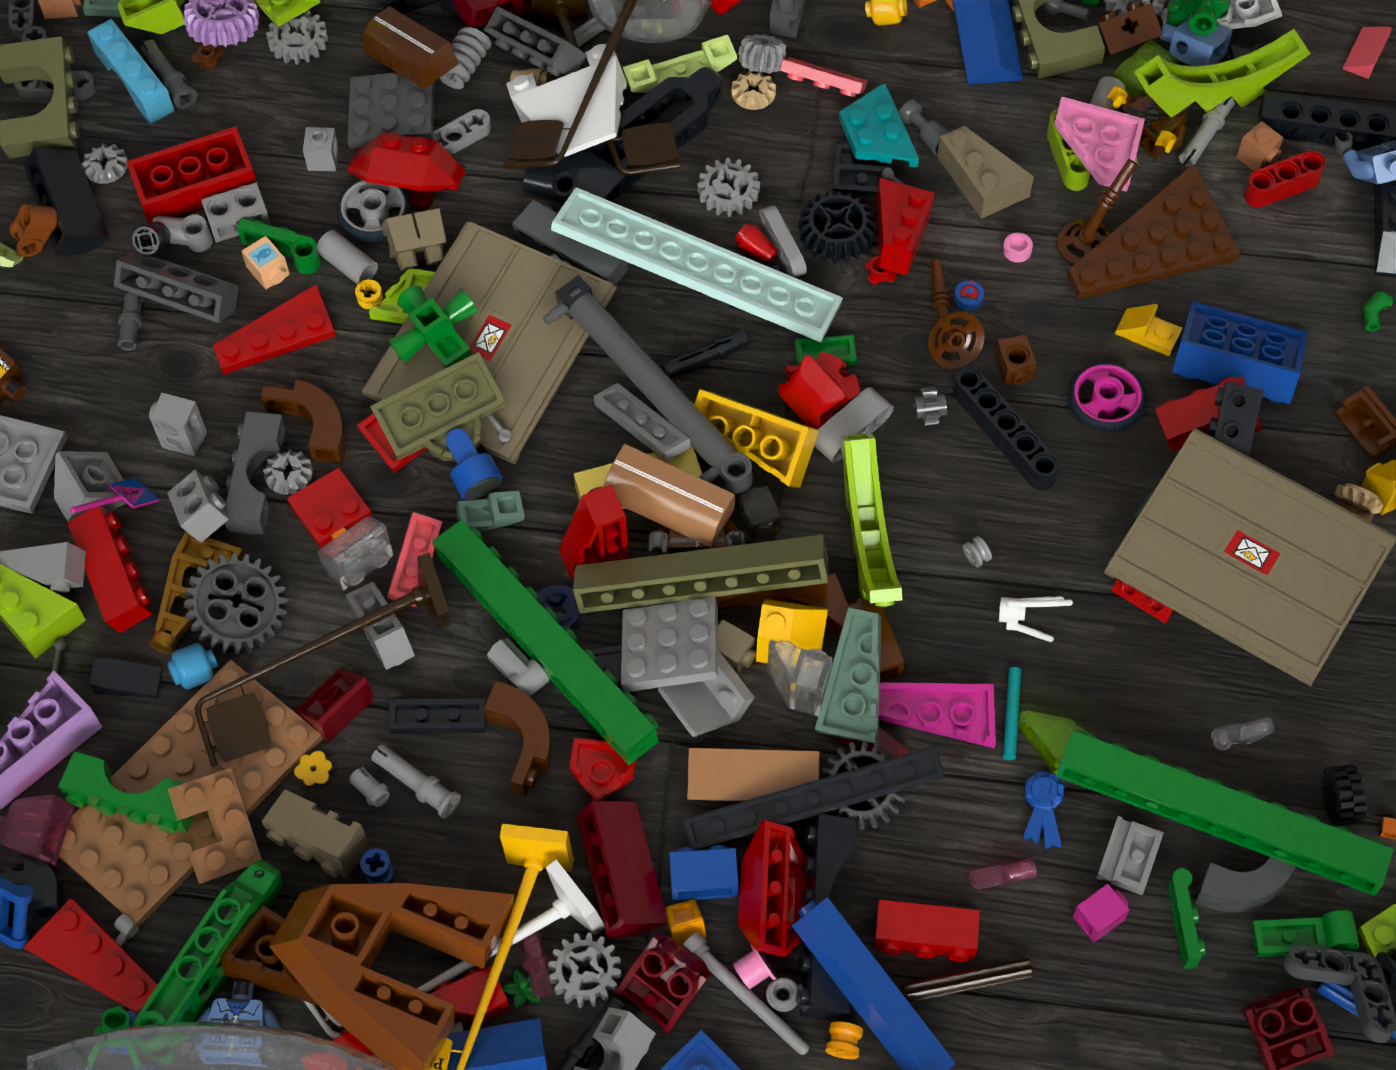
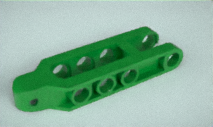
M257 860L235 881L222 889L134 1019L132 1024L134 1038L144 1047L146 1054L153 1061L165 1063L175 1057L176 1039L188 1033L203 1012L210 1006L229 976L223 974L222 965L217 966L221 960V954L236 938L244 924L251 920L262 905L269 909V906L282 887L283 879L279 869L262 860ZM228 905H232L225 919H221V910ZM208 934H212V938L210 939L206 947L202 948V938ZM194 962L187 975L182 977V968L186 964ZM208 980V989L206 992L199 994V991ZM149 1021H154L146 1037L142 1036L143 1026ZM170 1038V1046L166 1051L158 1053L153 1050V1048L163 1045Z

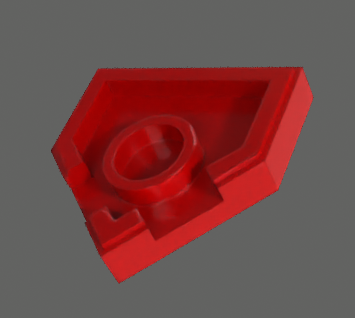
M574 737L569 770L593 801H604L634 779L637 760L628 765L607 741Z

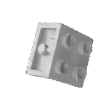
M719 650L718 679L658 688V692L693 737L740 721L755 698Z

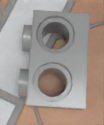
M257 182L201 199L216 243L239 236L237 226L241 218L250 221L258 220L271 226Z
M161 393L157 403L154 402L150 408L149 419L152 422L162 448L196 457L207 434L196 402Z
M193 470L167 493L180 526L202 543L229 519L224 509L226 503L217 492L219 490L217 483L209 475L204 477L197 470Z

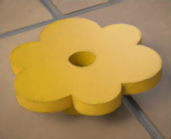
M315 751L310 756L303 755L300 758V764L296 766L294 773L298 779L304 781L306 786H312L315 783L322 785L329 780L328 772L332 769V764L329 760H326L323 752Z

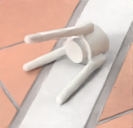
M1063 596L1034 598L1001 597L999 622H1007L1006 630H1017L1036 638L1053 642V636L1018 624V620H1025L1026 607L1071 606L1073 601L1070 599L1064 600Z

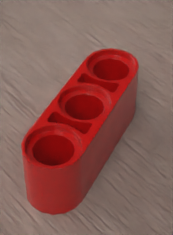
M1306 151L1252 172L1244 192L1245 202L1252 207H1264L1314 188L1318 185L1325 168L1326 160L1324 156L1317 151Z

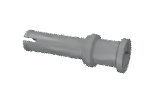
M381 744L378 747L382 751L381 753L377 750L374 751L371 760L415 791L417 800L421 803L427 802L438 811V815L441 818H447L457 808L461 795L456 791L451 793L440 784V780L437 777H427L390 750L385 744Z

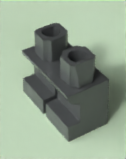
M773 0L770 10L769 34L797 38L806 0Z

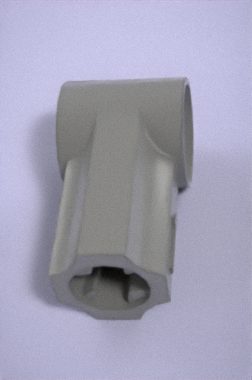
M158 215L153 219V221L163 223L169 229L171 238L169 243L188 245L195 252L206 251L213 244L212 234L205 218L201 215H190L185 219Z
M508 638L497 641L487 653L488 659L507 678L508 684L523 691L530 697L549 682V677L543 668L535 660L531 659L529 661Z

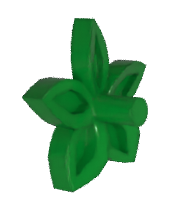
M515 970L513 977L515 984H508L502 988L505 994L515 995V1009L518 1010L522 1007L525 1000L531 1003H540V996L535 990L539 984L540 976H530L525 980L524 975L520 971Z

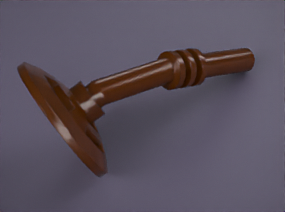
M1128 159L1110 187L1106 186V192L1103 191L1102 197L1098 198L1099 203L1090 219L1071 221L1060 230L1057 238V249L1067 263L1074 265L1082 259L1072 254L1068 250V246L1073 245L1078 251L1084 253V257L1094 248L1095 242H1102L1112 233L1101 222L1107 211L1113 209V204L1117 203L1116 198L1121 197V190L1137 168L1138 164L1133 160ZM1079 225V227H1076V228L1071 232L1070 236H1066L1067 232H1068L1070 229H1072L1073 227ZM1099 228L1106 236H1101L1097 229Z
M935 259L931 261L934 287L931 295L933 297V309L937 310L939 320L930 331L928 350L932 359L940 366L947 369H958L973 362L980 354L985 338L984 329L981 322L968 312L955 311L949 313L948 308L951 306L949 302L950 297L948 296L949 291L945 289L942 260ZM962 318L968 322L962 326L957 323L952 324L951 319ZM941 327L937 335V345L935 346V336L937 331ZM974 331V343L971 349L968 351L967 348L971 342V332ZM944 351L949 353L958 352L960 358L949 360L941 356Z

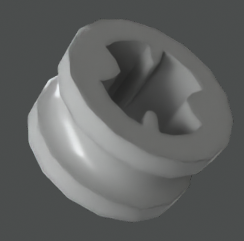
M976 536L972 539V543L967 542L963 544L965 556L974 567L979 568L982 566L983 560L988 562L992 559L991 551L982 538Z

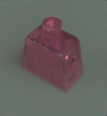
M54 795L15 799L11 803L7 816H0V845L21 855L39 859L47 864L56 866L75 806Z

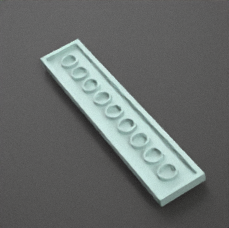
M577 187L573 190L552 222L551 230L818 342H822L843 300V297Z

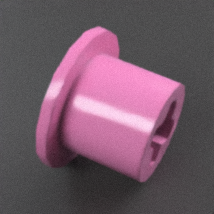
M752 944L750 945L753 951L733 963L735 970L748 989L753 988L769 976L774 981L777 980V976L761 951L755 950Z

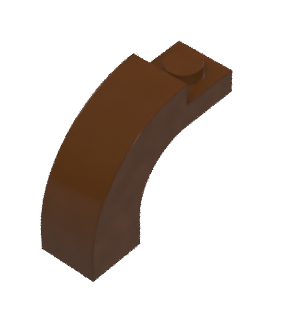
M295 380L293 390L284 386H263L261 398L266 411L300 416L312 423L313 430L308 445L312 460L342 465L346 451V433L340 412L333 399L319 387L301 380Z
M495 681L484 708L487 722L513 730L522 739L523 749L510 782L512 792L525 797L528 787H534L539 769L547 772L549 770L552 757L549 727L542 710L529 695L516 687Z

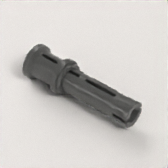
M145 41L144 45L149 51L141 45V53L163 80L162 84L168 90V93L172 95L176 107L185 109L192 106L197 100V91L187 84L186 76L182 72L175 70L158 47L156 41Z

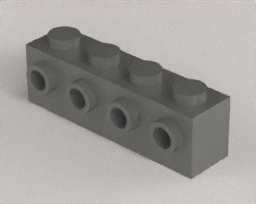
M498 6L483 30L496 39L494 44L507 52L512 48L511 53L526 61L527 57H530L528 62L542 70L547 66L546 71L557 78L578 71L587 56L566 40Z

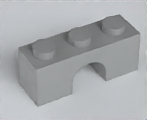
M609 1007L592 1036L601 1043L604 1049V1061L599 1070H635L642 1057L647 1053L656 1033L630 1011ZM575 1066L573 1070H588V1069H584V1068H580V1067H576V1066Z

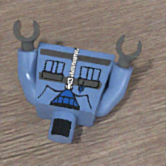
M1347 132L1345 141H1341L1335 136V152L1343 155V160L1354 178L1374 184L1396 180V140L1355 151L1352 150V134Z
M237 981L234 982L232 999H215L212 1007L207 1008L188 1033L176 1039L175 1056L179 1057L181 1052L188 1051L189 1060H194L196 1058V1049L199 1047L198 1052L205 1061L269 1063L270 1056L276 1055L279 1062L283 1059L281 1052L283 1030L274 1012L268 1010L263 1001L252 1000L254 984Z

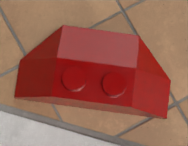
M397 133L379 134L355 152L347 167L348 173L354 174L365 182L417 191H440L447 188L449 190H458L465 176V169L438 141L427 140L423 137L401 136Z
M764 820L760 823L741 861L738 926L755 950L785 957L802 941L792 925L801 918L797 912L803 908L801 906V893L806 886V875L802 873V864L805 856L794 839L796 835L792 827Z

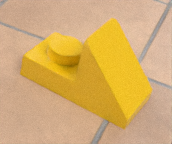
M1157 304L1127 308L1115 334L1170 357L1181 335L1182 327L1155 317L1158 308Z

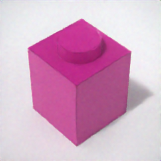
M1107 884L1080 903L1075 909L1073 918L1089 938L1096 942L1125 921L1129 912L1128 902L1118 890L1114 891Z

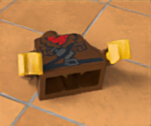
M1120 86L1112 88L1106 98L1114 101L1113 106L1115 109L1121 107V113L1145 119L1139 146L1151 157L1156 159L1164 150L1169 153L1171 150L1181 148L1186 134V127L1184 125L1187 115L1185 111L1189 109V106L1171 118L1148 94L1128 95Z

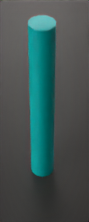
M1019 667L1009 668L1003 748V758L1006 760L1016 759L1022 669Z

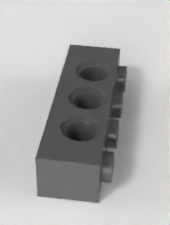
M137 250L131 251L117 259L114 280V287L217 323L235 312L239 285L152 255H143Z

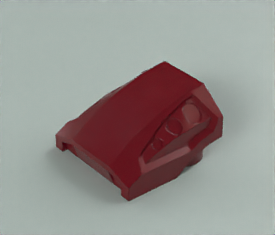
M658 933L631 966L615 992L619 996L623 994L661 1024L664 1027L663 1031L669 1034L702 986L711 977V973L705 962L681 942Z
M1299 987L1281 991L1251 1002L1241 1009L1254 1035L1265 1070H1290L1320 1058L1335 1056L1324 1022L1311 999L1308 988Z

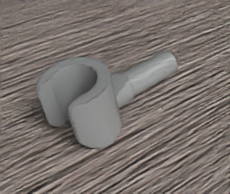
M122 914L114 923V927L120 932L116 942L121 946L127 939H131L139 931V926L137 927L127 914Z

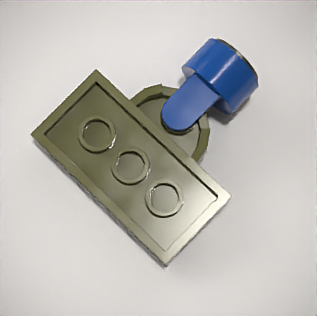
M479 352L370 406L398 461L426 447L433 456L443 461L456 462L457 466L452 470L450 477L461 498L466 501L480 500L500 487L503 477L492 456L488 453L478 454L476 450L482 442L483 435L480 419L506 407L507 404Z

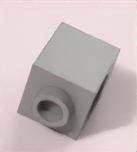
M306 127L303 153L308 171H336L339 146L334 128Z

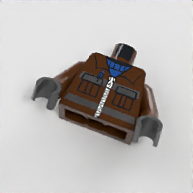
M729 517L712 548L745 544V534L739 531ZM661 524L656 531L649 535L648 550L652 551V548L660 547L662 552L666 553L667 545L668 554L711 549Z

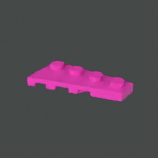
M880 682L879 720L995 748L994 684Z

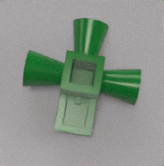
M1170 0L1167 5L1166 23L1178 27L1192 14L1189 20L1190 30L1198 35H1209L1217 28V18L1230 8V0Z
M420 286L409 287L401 293L397 304L408 313L415 328L388 341L404 364L425 343L445 368L473 355L470 348L452 326L454 323L479 313L470 297L462 288L442 309L433 298L427 300Z

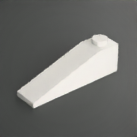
M1230 0V8L1217 18V25L1231 29L1255 27L1282 17V13L1277 0ZM1167 8L1163 9L1161 14L1163 25L1167 20Z

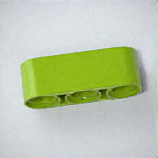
M1055 109L1050 115L1047 138L1064 185L1070 190L1080 191L1087 187L1090 172L1055 128L1054 122L1058 110Z

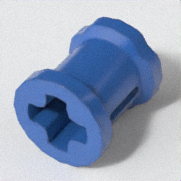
M370 849L361 858L360 866L368 884L390 883L393 879L394 870L390 865L389 856L384 850Z

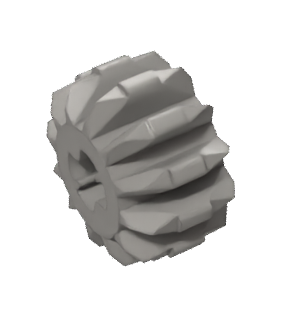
M765 34L745 36L741 46H739V62L741 66L749 68L750 71L766 72L768 74L780 71L783 59H786V46L782 40L775 39L774 36H766Z

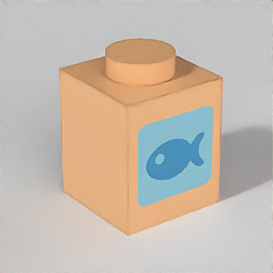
M266 236L242 250L246 267L265 290L281 283L285 277L290 275L285 257Z

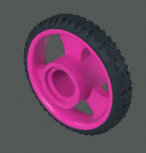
M1102 361V363L1089 364L1074 375L1068 389V404L1075 418H1078V421L1083 425L1085 424L1086 427L1095 429V431L1112 433L1113 431L1125 430L1140 419L1146 406L1147 395L1144 384L1139 376H1136L1135 372L1131 369L1129 370L1124 365H1119V363ZM1115 377L1124 380L1134 393L1124 394L1123 384ZM1089 379L1095 384L1090 403L1081 404L1079 388L1084 381ZM1103 395L1110 396L1111 398H1105L1103 397ZM1120 407L1129 412L1126 416L1118 419L1098 418V416L1112 417L1119 411Z

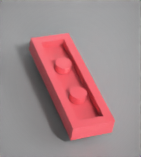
M791 57L783 59L780 71L788 73L787 77L790 79L803 81L804 78L813 80V85L824 89H829L830 86L840 88L841 94L856 97V93L861 94L865 92L868 82L865 79Z
M415 512L412 513L388 591V599L396 600L410 593L412 588L419 586L417 556L430 552L432 558L434 552L432 541L438 537L442 521Z

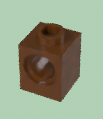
M1027 335L997 340L995 358L1004 385H1020L1033 380L1037 363ZM1012 361H1018L1020 364L1013 363Z

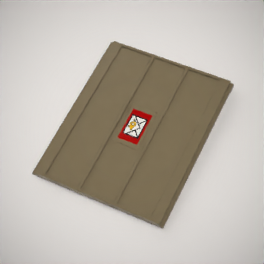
M466 222L425 288L424 293L427 300L433 298L442 309L462 288L476 306L479 313L454 323L452 326L470 348L473 354L479 352L507 404L506 407L492 414L503 429L511 432V438L508 442L500 441L498 438L499 432L486 416L480 419L483 435L482 442L478 448L515 464L520 456V452L589 337V334L574 318L571 320L566 314L550 324L545 323L543 316L558 305L555 292L579 275L592 289L593 296L606 308L617 287L606 280L473 222ZM409 316L396 336L415 328ZM426 343L406 364L403 363L390 345L363 388L362 394L380 402L446 368Z
M1194 428L1112 557L1104 573L1113 579L1117 578L1311 687L1395 544L1396 536Z

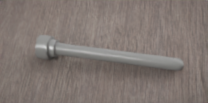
M695 932L687 939L683 945L699 956L712 974L798 1054L804 1055L809 1051V1045L709 952L710 948L706 945L707 940Z

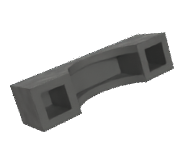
M246 412L244 423L239 424L238 440L240 442L238 449H234L232 454L233 474L229 475L226 481L228 497L224 509L229 519L225 522L229 533L265 536L270 507L266 495L256 490L251 483L255 471L261 464L266 462L267 459L274 458L277 452L282 453L287 429L281 414Z

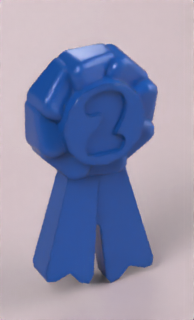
M1038 771L1028 778L1025 784L1024 798L1033 808V812L1023 835V840H1032L1037 845L1041 829H1043L1045 849L1048 850L1052 846L1061 848V839L1053 810L1063 802L1064 785L1056 777L1055 773Z

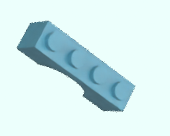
M112 19L87 32L94 53L108 71L113 69L130 93L136 107L149 124L174 112L168 90Z

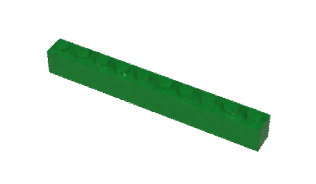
M461 519L435 538L432 543L437 557L521 649L543 668L553 684L628 765L632 764L659 742L656 732L658 725L653 717L647 712L642 714L638 710V704L634 697L628 691L623 693L617 687L618 682L609 670L602 671L598 667V661L594 654L588 648L583 650L577 644L579 641L571 629L568 627L563 629L558 624L559 619L550 607L543 608L539 603L540 599L536 592L530 586L525 588L520 583L521 578L513 567L509 566L506 568L503 565L498 551L493 546L488 548L483 543L482 535L474 526L469 528Z
M1072 730L1056 773V777L1373 896H1376L1384 884L1394 849L1385 846L1380 840L1362 838L1354 835L1351 830L1345 827L1327 825L1320 822L1313 815H1301L1292 812L1283 804L1265 802L1257 799L1255 795L1248 791L1230 789L1216 779H1203L1193 775L1186 768L1168 766L1160 763L1157 758L1151 755L1133 753L1121 744L1106 743L1085 731L1077 732Z

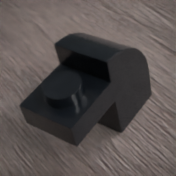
M24 858L23 870L17 868L1 870V877L16 885L25 884L33 889L32 901L28 904V915L31 919L53 917L64 906L65 893L63 885L45 862L35 858Z

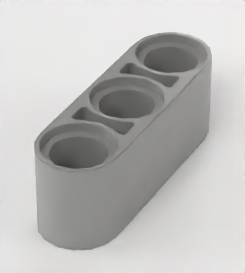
M872 387L866 388L818 429L820 431L814 447L832 463L840 461L842 459L841 436L873 433L890 417L894 406Z

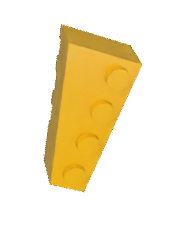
M699 389L694 405L738 452L746 455L767 472L772 473L787 486L801 487L820 430L725 396Z

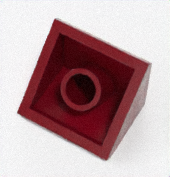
M338 668L293 711L317 730L323 739L329 743L374 699L369 683L364 676Z

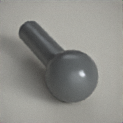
M1051 0L1042 4L1043 9L1050 14L1061 12L1086 21L1090 19L1092 14L1091 10L1064 2V0Z

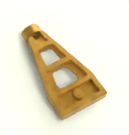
M185 531L171 559L155 633L150 641V645L155 650L163 654L172 655L180 638L195 622V620H186V615L180 617L170 613L177 596L191 599L184 595L186 588L183 587L182 582L185 571L189 567L197 569L199 566L208 570L207 561L211 559L217 565L221 554H223L227 561H230L232 554L236 553L238 561H241L244 556L241 548L208 537L200 543ZM219 580L216 582V586L223 590L229 582ZM212 595L208 596L210 600L215 599Z

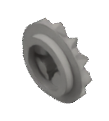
M103 143L102 147L97 149L92 147L89 154H84V162L81 165L89 180L99 184L114 182L124 175L128 167L126 163L128 159L123 149H118L115 144L107 146ZM106 157L108 161L106 163L105 169L103 170V167L100 163H102V159Z
M289 449L288 452H277L276 456L271 460L267 459V466L263 472L265 482L271 490L279 494L290 495L297 493L310 483L313 468L310 459H307L302 452L296 453ZM290 464L294 471L290 472L286 480L283 471Z

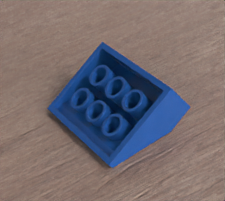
M1192 301L1172 372L1187 379L1196 378L1207 381L1213 386L1218 385L1226 378L1243 376L1246 386L1263 389V397L1275 403L1284 402L1290 404L1301 373L1308 332Z

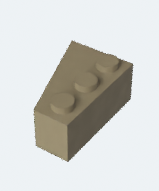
M966 126L940 136L937 158L981 219L1030 197L1034 176Z
M284 789L262 820L267 831L266 836L279 846H282L284 843L294 848L293 852L307 862L313 859L320 863V868L328 875L336 878L339 874L348 880L359 865L363 854L370 849L362 825L355 821L350 826L338 821L339 814L331 810L326 814L317 809L315 803Z

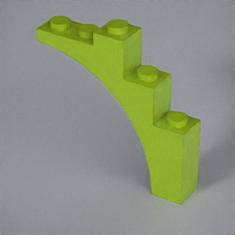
M1293 29L1274 42L1233 60L1205 66H1181L1168 62L1160 55H1157L1134 71L1146 93L1172 118L1195 101L1206 112L1212 110L1229 97H1232L1243 108L1265 92L1264 86L1311 53L1297 31Z
M872 433L841 436L846 508L850 513L852 545L857 557L859 593L864 600H869L870 603H875L876 606L894 605V601L903 600L902 587L896 575L886 531L875 437Z

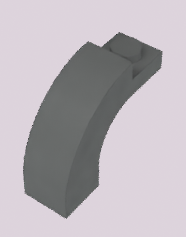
M1269 856L1263 866L1249 872L1232 871L1210 862L1204 874L1195 903L1213 910L1232 913L1259 908L1273 900L1281 892L1296 866Z

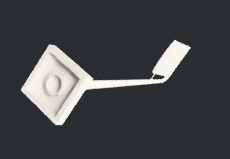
M557 860L549 864L546 870L558 899L552 903V908L517 928L511 945L560 918H567L569 915L594 935L605 928L595 908ZM502 938L499 939L490 957L497 954ZM462 961L416 989L428 993L441 983L453 979L475 965ZM304 1001L326 1034L333 1039L339 1037L340 1033L334 1032L326 1021L331 1019L337 1026L342 1027V1025L322 1007L321 1009L327 1015L325 1019L314 1004Z

